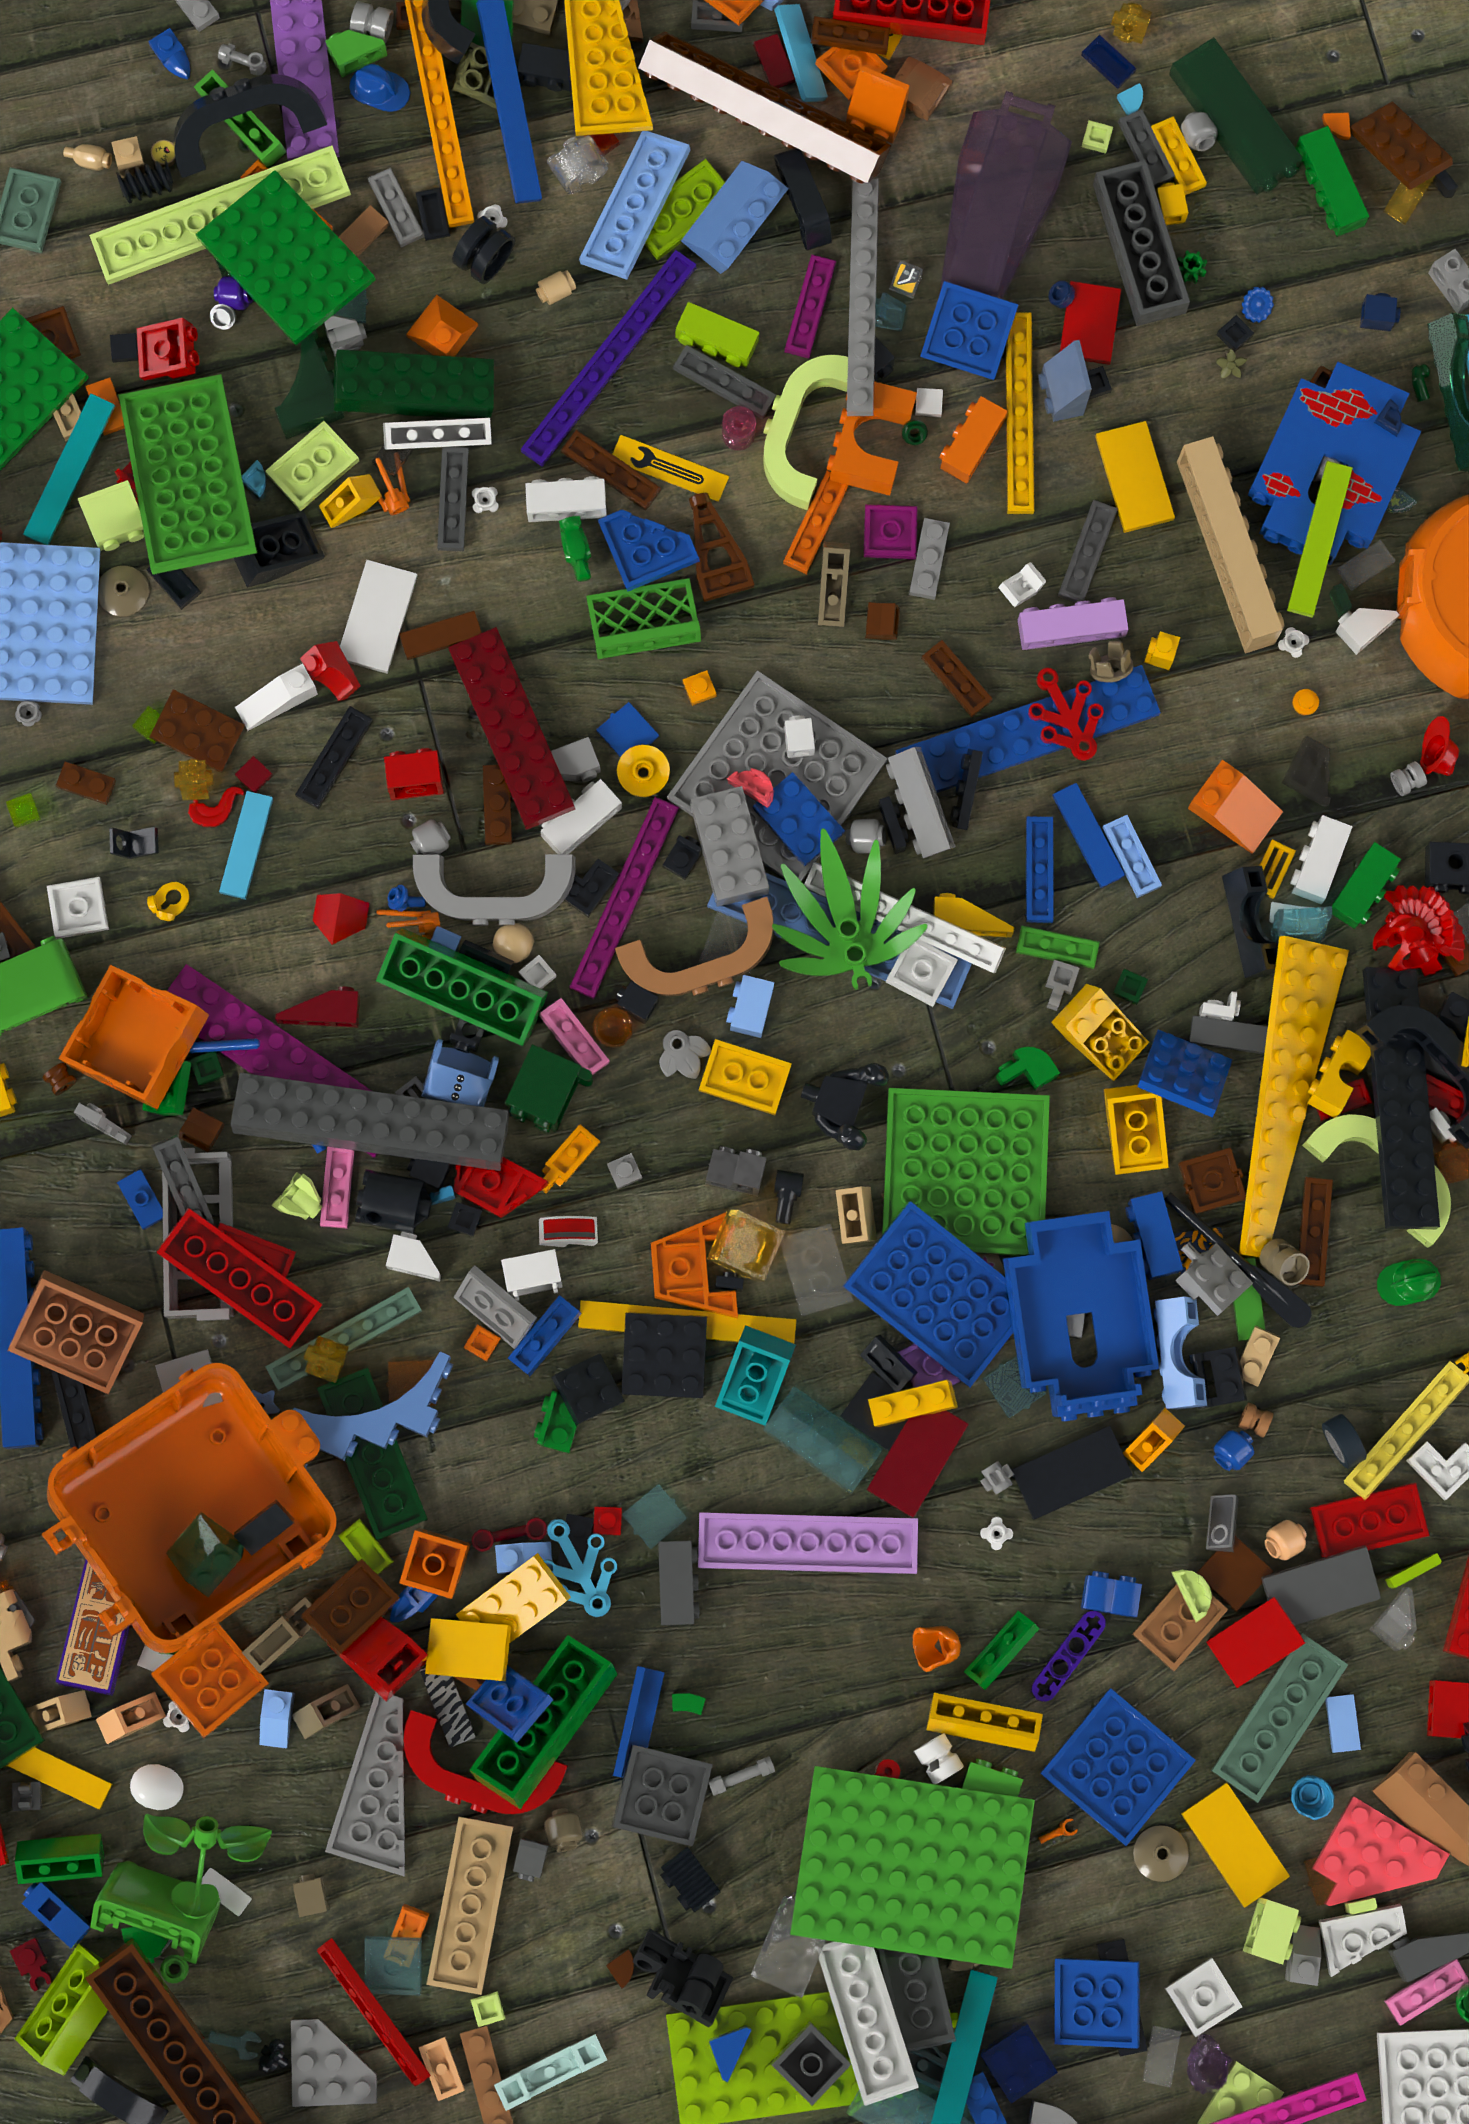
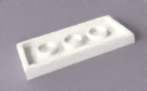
M366 560L340 645L348 663L388 674L399 639V633L401 632L417 580L416 573Z

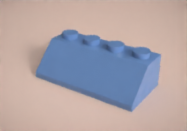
M741 161L682 238L681 242L721 274L731 266L789 188L768 171Z

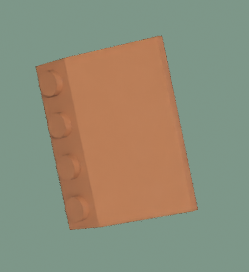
M44 1270L8 1351L109 1394L142 1326L144 1313Z

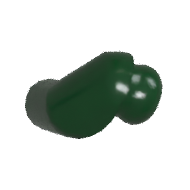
M1426 364L1416 365L1411 371L1412 386L1417 402H1421L1430 398L1424 378L1429 377L1430 370Z

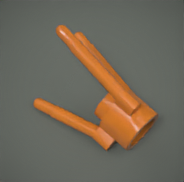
M397 452L394 453L401 492L398 488H393L381 459H375L388 489V492L384 494L385 499L381 497L378 502L381 504L383 511H389L392 516L409 508L408 502L411 501L407 494L399 453Z
M379 909L376 911L378 915L417 917L416 920L388 922L386 926L391 928L418 925L419 933H425L422 936L429 940L432 939L436 927H440L438 912L431 913V910H404L400 912L397 910Z

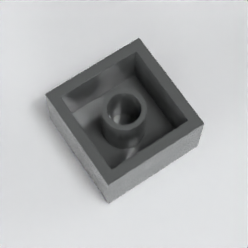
M809 2022L773 2059L771 2065L813 2106L849 2068L851 2062Z

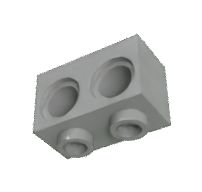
M1454 249L1434 261L1428 274L1455 312L1459 314L1469 307V267L1457 250Z

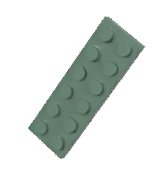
M1301 1633V1636L1306 1643L1284 1658L1211 1770L1257 1803L1348 1666L1347 1663L1303 1633Z

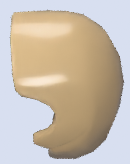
M521 923L500 927L493 938L495 953L513 960V963L525 960L530 955L534 944V937L530 929Z

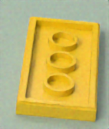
M1146 421L1097 433L1095 438L1115 505L1118 508L1117 511L1124 533L1173 521L1175 515Z
M1228 1783L1223 1784L1181 1813L1244 1908L1290 1877Z

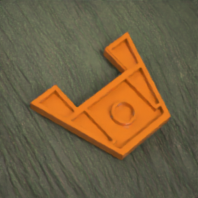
M730 1211L651 1243L654 1296L656 1299L738 1319L736 1290L709 1292L705 1241L731 1240Z

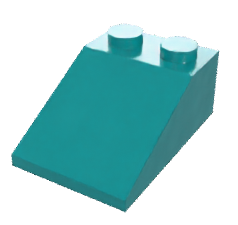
M745 1325L715 1407L766 1426L796 1344Z

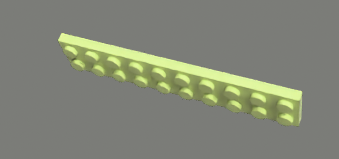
M328 146L89 235L106 282L109 285L206 249L195 234L274 170L281 175L311 209L351 195L333 146Z

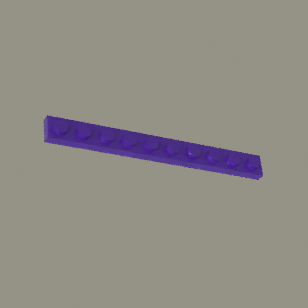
M677 250L673 252L521 448L523 454L543 467L695 271L696 264Z

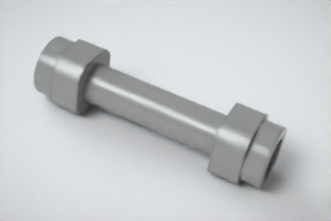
M770 1756L758 1760L756 1765L722 1778L721 1775L709 1779L708 1783L713 1796L725 1792L727 1787L758 1775L764 1777L775 1772Z

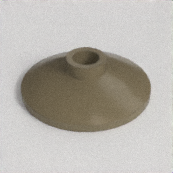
M116 566L106 571L99 579L98 602L107 613L117 617H128L138 613L147 603L149 585L145 576L139 570L130 566ZM125 585L126 589L124 592H118L117 587Z
M1161 1825L1150 1827L1138 1836L1134 1844L1133 1858L1135 1865L1150 1880L1158 1882L1170 1881L1183 1872L1188 1862L1189 1853L1186 1841L1178 1831L1171 1827ZM1161 1848L1167 1851L1165 1859H1159L1157 1856V1852Z

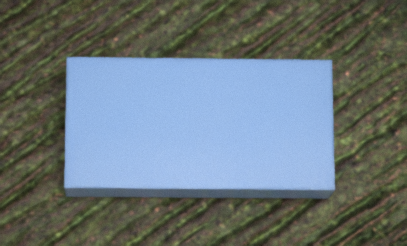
M1354 1694L1327 1697L1325 1702L1332 1753L1361 1750Z

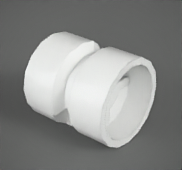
M945 1733L935 1737L914 1751L920 1763L928 1766L926 1773L933 1784L943 1781L964 1767L958 1755L951 1753L952 1745Z

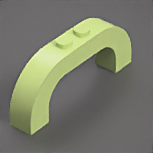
M824 355L813 358L799 366L786 382L782 395H776L772 410L775 411L773 419L768 418L763 433L767 434L764 445L763 464L768 482L782 499L805 510H808L817 487V478L796 471L789 464L785 451L802 404L812 391L821 387H833L847 392L848 357Z
M1356 1114L1335 1117L1317 1128L1302 1146L1321 1162H1324L1338 1145L1348 1141L1362 1142L1379 1154L1376 1119ZM1436 1166L1435 1176L1440 1227L1436 1230H1407L1408 1233L1427 1248L1432 1246L1444 1231L1451 1210V1197L1448 1185Z

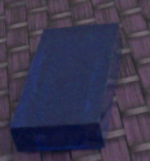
M1101 35L1095 38L1081 54L1117 89L1137 69Z

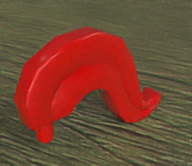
M239 787L227 788L216 807H209L204 803H199L198 797L194 796L193 803L189 804L188 814L193 823L197 825L217 827L228 819L235 797L237 795L244 796L245 792Z

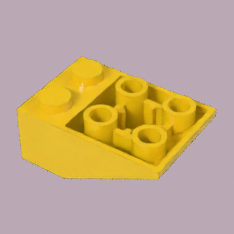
M1086 984L1051 1022L1074 1047L1113 1081L1117 1079L1149 1043L1101 988Z

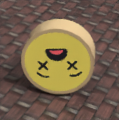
M168 140L157 141L151 148L153 162L158 161L164 167L165 159H167L168 166H172L176 162L174 144Z

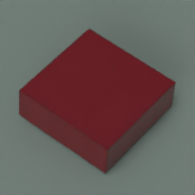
M253 756L235 773V776L251 792L256 793L273 774Z

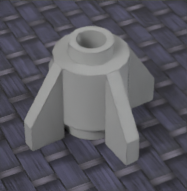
M335 314L324 322L327 337L334 351V357L336 356L337 349L358 351L364 345L363 339H366L367 335L363 323L357 324L356 319Z

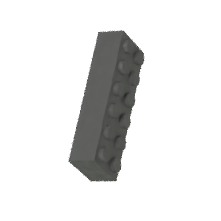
M1146 160L1096 172L1093 187L1136 326L1186 314L1190 304L1189 297Z

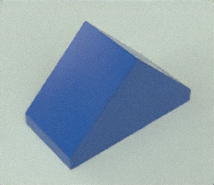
M743 2026L709 2039L722 2080L726 2082L729 2081L749 2037L750 2027Z

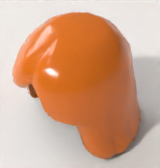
M947 1626L918 1627L913 1633L914 1653L918 1665L923 1671L930 1672L958 1658L961 1644L958 1635ZM938 1639L940 1642L942 1654L935 1648V1644L937 1643Z

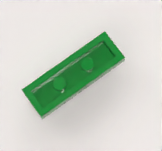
M1017 1611L968 1666L964 1673L986 1690L1040 1628L1020 1611Z

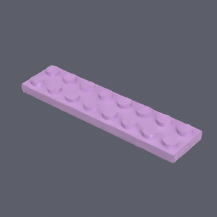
M699 1513L698 1568L917 1574V1518Z

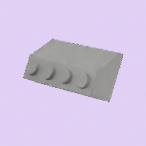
M913 747L888 757L889 764H886L890 779H895L898 785V789H895V794L899 804L905 805L907 814H904V819L908 829H913L916 839L912 841L917 855L922 854L923 858H927L955 848L956 846L921 747Z

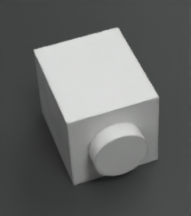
M802 715L790 717L784 723L787 757L813 756L815 746L811 718L805 719V716Z

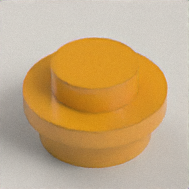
M1302 689L1294 695L1292 704L1297 713L1311 715L1319 706V698L1314 691Z

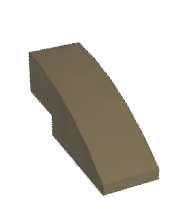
M311 1595L304 1597L242 1652L259 1673L268 1668L312 1630L301 1618L302 1613L315 1602Z

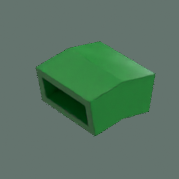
M690 1693L672 1694L673 1712L688 1711L701 1715L706 1698Z

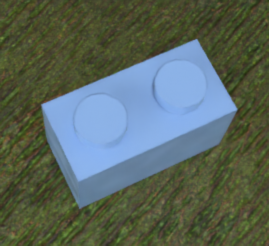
M743 975L742 982L736 981L733 997H737L735 1007L729 1008L726 1021L731 1023L730 1031L758 1038L762 1037L774 982Z

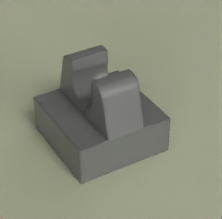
M42 1782L12 1783V1811L42 1810Z

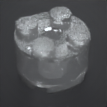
M589 135L579 140L575 136L564 142V149L547 159L550 169L567 194H575L582 191L580 186L587 182L590 186L596 183L607 172V165H609L607 159Z

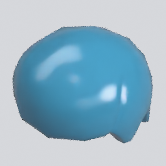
M1314 1775L1303 1776L1292 1787L1291 1801L1297 1812L1312 1820H1318L1327 1816L1334 1807L1335 1796L1332 1788L1320 1777Z

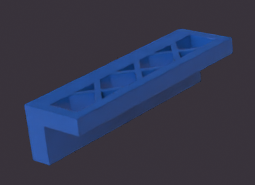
M637 1666L613 1776L624 1777L631 1744L648 1748L664 1672Z

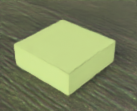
M1089 120L1081 147L1106 153L1113 126Z
M1367 1897L1345 1902L1344 1907L1346 1913L1353 1915L1375 1910L1377 1904L1375 1898Z
M498 1991L471 1999L478 2027L506 2019Z

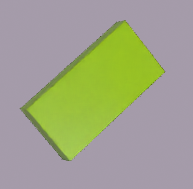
M358 1519L338 1535L359 1562L362 1559L377 1575L394 1562L361 1519Z
M1438 1553L1432 1554L1385 1579L1389 1588H1396L1438 1566L1442 1561Z

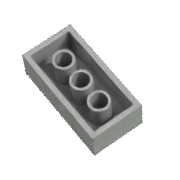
M740 786L690 799V807L716 906L719 907L767 895L769 893V885L743 787Z

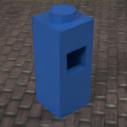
M47 1882L33 1883L23 1894L26 1899L22 1904L70 1948L76 1947L92 1929L90 1928L91 1923Z

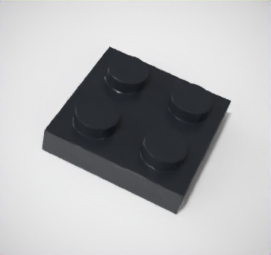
M597 1354L551 1377L576 1426L625 1402L601 1354Z

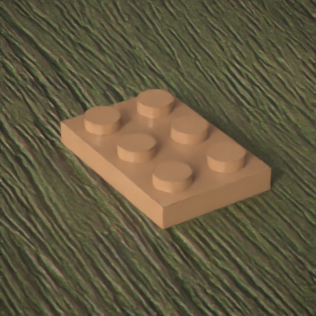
M1176 1583L1132 1635L1172 1671H1175L1228 1609L1212 1595L1210 1608L1206 1616L1195 1622Z

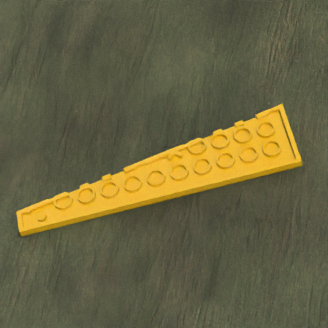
M564 0L576 136L653 130L620 1Z
M1279 936L1239 1249L1240 1255L1260 1258L1261 1250L1272 1240L1303 1121L1306 1117L1307 1102L1311 1095L1308 1093V1089L1316 1077L1344 968L1347 964L1349 950L1289 936Z

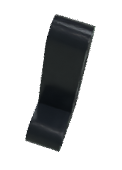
M795 148L775 154L776 168L782 183L789 188L786 192L798 218L800 234L806 251L831 244L829 216L802 151Z

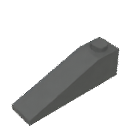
M1469 1931L1411 1939L1405 1936L1394 1941V1947L1389 1949L1388 1952L1402 1981L1410 1982L1469 1953Z

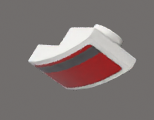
M555 1216L540 1218V1245L566 1247L568 1244L594 1246L598 1243L597 1217Z

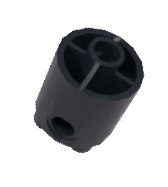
M368 1169L365 1170L362 1185L366 1186H364L363 1190L359 1189L356 1205L359 1206L355 1222L414 1234L417 1225L424 1220H428L431 1210L432 1199L425 1188V1181Z

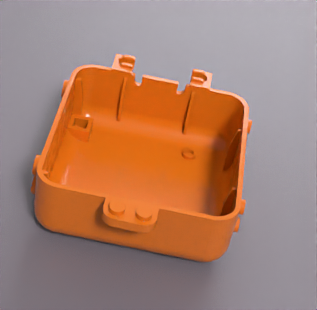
M222 1363L207 1364L195 1372L193 1369L186 1371L179 1377L180 1381L81 1448L78 1449L74 1446L62 1455L63 1459L52 1469L48 1479L47 1500L60 1522L43 1532V1538L47 1541L55 1555L61 1553L74 1543L77 1545L115 1600L114 1605L98 1614V1617L112 1637L132 1625L145 1645L159 1653H173L185 1646L191 1649L207 1637L209 1629L300 1566L303 1569L312 1566L322 1557L323 1550L328 1545L336 1529V1514L333 1507L304 1467L305 1464L318 1455L320 1450V1441L303 1416L295 1410L283 1411L271 1420L239 1373L232 1367ZM211 1393L221 1394L223 1402L203 1407L208 1395ZM277 1499L295 1519L294 1523L251 1556L234 1537V1532ZM63 1530L66 1537L58 1542L54 1535ZM120 1613L124 1621L116 1626L112 1618Z

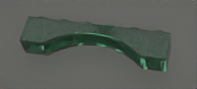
M1452 312L1427 324L1429 330L1428 338L1434 353V365L1438 372L1439 388L1445 404L1444 412L1448 418L1450 438L1456 454L1455 462L1459 471L1469 472V403L1465 389V365L1469 351V321L1466 315Z

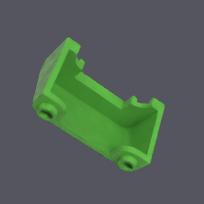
M48 937L40 941V947L0 963V1036L4 1033L3 1030L11 1031L13 1028L61 1007L64 1008L68 1006L67 1003H79L89 998L62 938Z
M125 1861L117 1863L94 1903L90 1928L104 1932L108 1924H113V1928L116 1929L119 1928L121 1922L171 1939V1948L177 1949V1946L181 1947L184 1951L183 1960L196 1964L218 1914L221 1902L219 1898L215 1910L204 1918H187L173 1906L171 1901L172 1890L183 1881L137 1866L134 1862Z

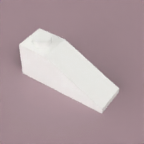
M301 664L275 678L237 705L235 709L247 731L318 695L307 670Z

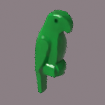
M571 516L559 520L562 548L566 563L571 564L576 581H588L591 579V572L588 566L591 552L587 537L582 529L580 516Z

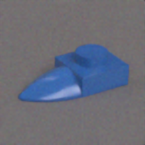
M170 28L148 41L150 47L168 71L183 79L190 78L189 59L184 47Z
M407 1586L400 1593L399 1601L392 1608L391 1623L406 1620L418 1611L423 1613L439 1595Z

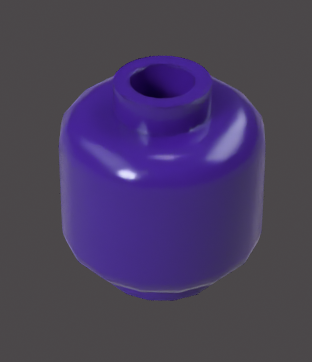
M232 276L222 277L218 282V286L214 288L215 301L219 302V304L227 305L234 310H245L253 302L251 296Z

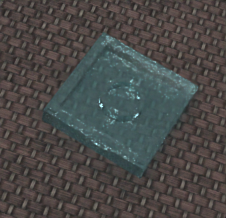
M366 1936L365 1985L372 1994L420 1996L422 1992V1938Z

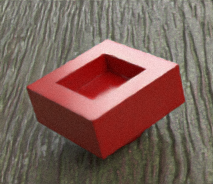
M594 1507L593 1533L621 1536L622 1508Z

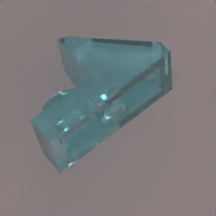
M882 292L881 299L876 298V327L902 331L906 305L887 293Z

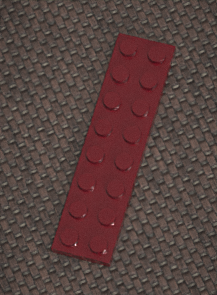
M497 627L448 647L526 830L576 810Z

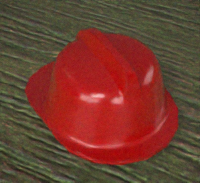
M1439 716L1432 720L1424 734L1420 766L1425 775L1435 772L1450 776L1453 774L1459 756L1458 746L1449 738L1450 723L1444 716Z

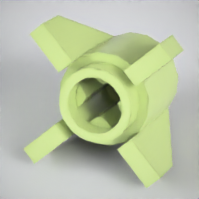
M298 1172L294 1174L282 1195L272 1204L278 1211L302 1217L304 1220L308 1217L313 1219L322 1208V1205L319 1204L321 1197H319L312 1180L305 1174L300 1175Z

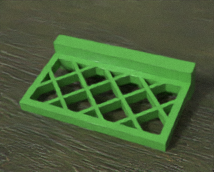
M690 578L641 586L628 592L627 589L586 596L598 659L701 642L700 625ZM686 588L687 594L681 602L670 595L674 589ZM649 593H657L662 596L656 606L644 600ZM625 597H630L636 601L630 610L619 605V602ZM666 600L677 606L671 615L660 610V607ZM604 601L610 607L602 615L594 610L593 603ZM640 604L651 610L645 620L634 614ZM614 609L625 614L619 625L608 618ZM683 609L691 614L692 621L681 623L675 617ZM655 614L667 620L660 627H655L649 622ZM630 618L641 624L636 631L630 632L623 628ZM604 622L615 629L611 635L599 637L598 630Z

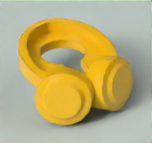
M170 882L163 885L155 895L149 896L147 904L152 913L156 914L159 919L174 921L175 916L182 913L187 907L189 892L185 885L179 882ZM177 890L181 893L179 903L170 904L166 909H162L161 905L166 901V895L169 891Z

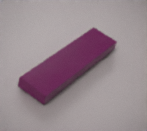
M811 254L785 346V353L810 358L836 266V260Z

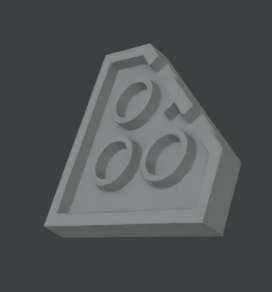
M320 2018L291 2020L292 2107L377 2103V2073L364 2063L341 2038L335 2035Z

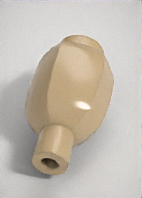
M81 144L76 148L66 146L63 152L64 157L73 158L76 164L91 170L101 171L104 168L109 169L112 162V154L107 153L100 146Z

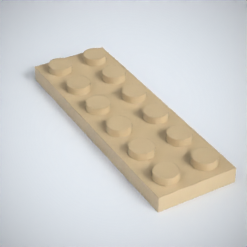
M465 1817L458 1818L426 1985L482 1995L513 1826Z

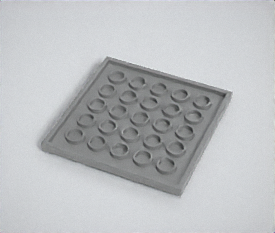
M757 671L671 790L667 800L693 817L690 799L735 788L728 783L727 778L736 771L738 773L751 771V768L760 770L770 778L773 788L793 772L842 826L886 764L888 758ZM798 715L805 716V719L811 718L815 746L814 755L788 758L784 732L785 721L789 720L792 716ZM745 794L763 865L784 878L781 864H785L802 882L811 870L813 863L818 860L821 854L804 867L754 811L752 807L757 801Z

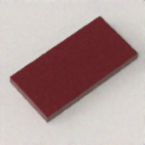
M947 1410L909 1418L866 1490L911 1518H914L969 1424Z

